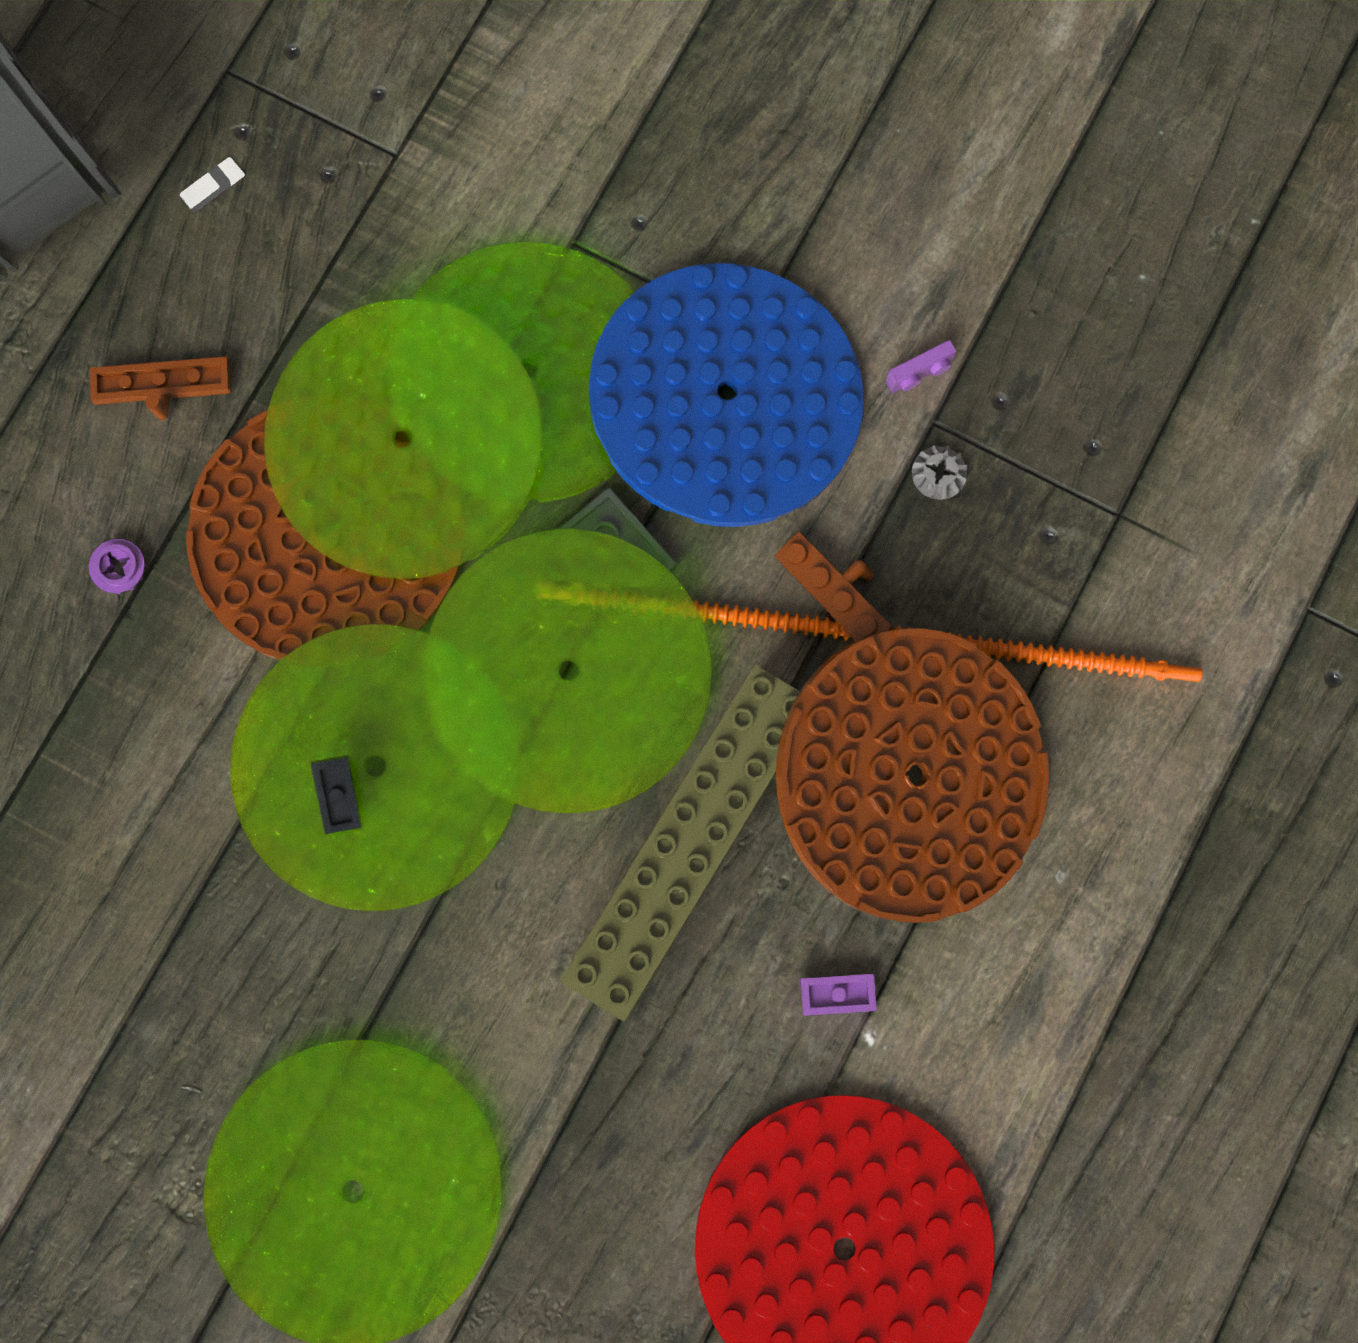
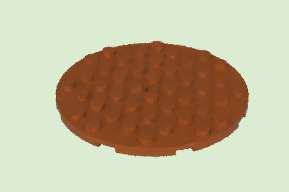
M328 395L300 398L272 407L247 421L248 425L239 430L230 440L227 438L212 455L196 483L189 505L191 511L188 531H186V545L190 569L197 589L208 608L230 633L247 646L275 660L297 666L334 668L369 661L390 652L416 635L434 617L450 594L461 568L466 544V514L461 490L450 464L442 451L419 426L398 412L372 401L352 397V399L329 398ZM331 522L336 525V531L330 537L331 539L318 536V529L321 524Z
M921 628L899 629L877 633L846 646L823 663L805 683L787 715L781 733L776 765L777 796L784 826L795 851L813 877L830 893L851 907L875 917L899 922H932L960 912H967L982 904L996 894L1022 866V858L1028 850L1032 839L1036 840L1045 815L1049 788V763L1047 752H1043L1042 740L1038 730L1041 724L1034 707L1024 689L1001 662L993 660L983 651L976 648L977 645L956 635ZM913 765H917L922 771L921 781L917 785L912 784L909 776L906 775V772Z

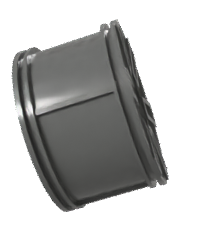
M1 33L0 281H3L8 277L6 268L12 272L19 269L16 259L94 202H97L101 207L106 206L107 203L103 198L105 194L108 193L115 199L122 193L87 150V144L65 115L51 103L23 67L14 50Z

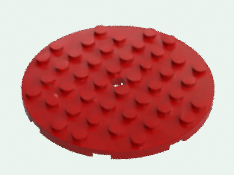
M846 1095L820 1096L787 1105L767 1115L751 1126L725 1153L711 1176L699 1208L695 1236L696 1271L706 1309L716 1330L725 1343H967L978 1326L991 1289L994 1270L993 1230L987 1204L971 1169L960 1153L935 1128L916 1115L877 1099ZM846 1237L854 1243V1252L848 1259H841L834 1254V1244L839 1238Z

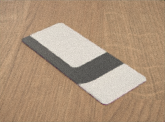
M228 157L182 191L180 197L196 213L242 179L245 174L233 159Z

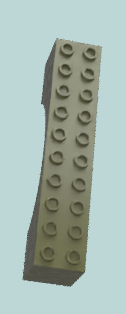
M757 665L753 666L560 981L562 984L623 1022L629 1020L719 865L765 791L776 777L777 753L781 733L787 715L800 692L799 690Z

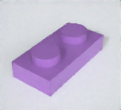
M948 340L889 370L886 384L892 393L900 389L904 392L909 391L919 385L922 378L930 374L935 377L951 368L956 354L953 344Z
M874 974L800 979L803 1016L877 1011Z

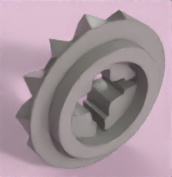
M933 445L921 451L915 459L912 467V479L917 489L925 496L937 500L948 499L958 494L965 485L967 465L964 463L961 453L951 450L949 445L945 447ZM943 460L945 461V471L949 475H943L938 484H935L936 472L931 470V467L937 468Z

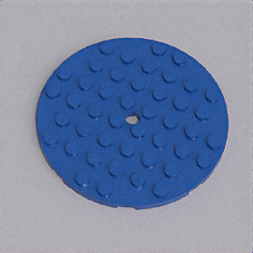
M713 263L685 267L666 273L638 289L623 302L605 326L593 355L589 377V405L595 433L608 454L610 463L619 475L637 493L664 511L669 512L670 510L681 516L693 519V522L713 526L739 527L766 523L807 505L818 497L840 473L853 450L862 422L864 404L861 372L853 348L838 322L818 300L789 280L765 270L738 264ZM724 384H727L728 387L735 391L736 397L732 400H724L718 395L717 390L723 387Z

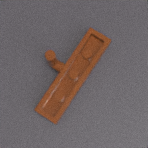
M227 356L90 368V397L95 405L145 401L146 406L159 420L168 418L169 399L231 394L230 360Z
M799 531L774 555L855 641L877 633L895 630L851 585L859 577L865 582H869L874 578V571L862 560H856L841 574Z

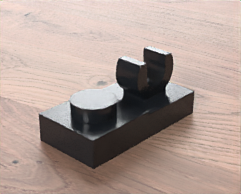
M343 755L312 761L311 769L325 834L361 828L362 819L349 756Z

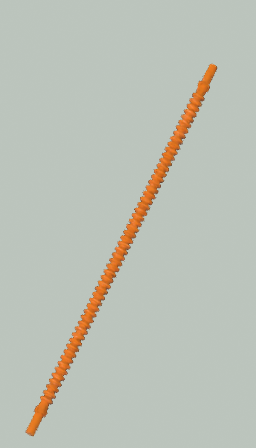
M538 584L536 590V597L569 601L573 606L591 604L593 609L597 605H601L603 610L610 606L612 611H616L617 608H622V612L632 609L633 614L637 610H641L643 615L650 611L652 616L662 613L664 618L667 614H671L673 619H676L677 615H681L683 620H686L687 617H692L693 621H696L697 618H702L703 623L707 619H711L713 624L720 620L723 625H726L727 622H732L734 627L737 626V623H742L744 628L748 624L753 625V629H756L757 626H763V630L773 627L774 632L778 628H782L784 633L791 629L794 634H797L798 631H803L805 636L808 632H812L814 637H817L818 633H822L824 638H827L828 635H833L835 640L838 639V636H843L845 641L852 637L836 620L830 621V617L820 620L819 615L815 619H811L809 614L802 618L799 613H796L795 616H790L788 611L785 612V615H780L779 610H776L775 614H771L769 609H766L765 612H759V608H755V611H750L749 607L746 606L744 610H740L738 605L731 609L729 604L719 607L718 602L714 606H710L708 601L701 605L698 600H695L694 603H689L688 599H685L684 602H679L678 597H675L674 601H670L668 596L661 600L658 595H655L654 598H649V595L646 593L644 597H639L638 592H635L633 596H630L628 591H625L624 594H619L618 590H614V593H609L608 589L605 588L603 592H600L598 587H595L594 590H587L580 585H573L570 588ZM897 626L895 630H899L901 627ZM971 635L963 638L977 645L976 648L983 651L989 657L994 655L996 660L1005 657L1006 661L1009 662L1011 658H1015L1016 662L1019 663L1021 659H1025L1027 664L1034 660L1037 665L1046 662L1048 667L1052 663H1055L1057 668L1065 664L1067 669L1076 666L1078 671L1083 667H1086L1088 672L1096 668L1098 673L1107 670V673L1111 675L1113 671H1117V674L1121 676L1126 672L1129 677H1132L1134 674H1137L1139 678L1148 675L1160 681L1165 680V678L1200 682L1202 679V668L1168 664L1167 660L1160 659L1150 662L1146 661L1144 657L1136 660L1133 655L1126 659L1124 654L1116 658L1114 653H1110L1109 656H1105L1104 652L1095 655L1093 650L1085 654L1083 649L1076 653L1073 648L1064 651L1062 646L1058 650H1054L1052 645L1045 649L1043 644L1034 647L1031 642L1028 646H1023L1022 641L1014 645L1012 640L1003 643L1001 638L997 642H993L991 637L987 641H983L981 636H978L977 640L972 639Z

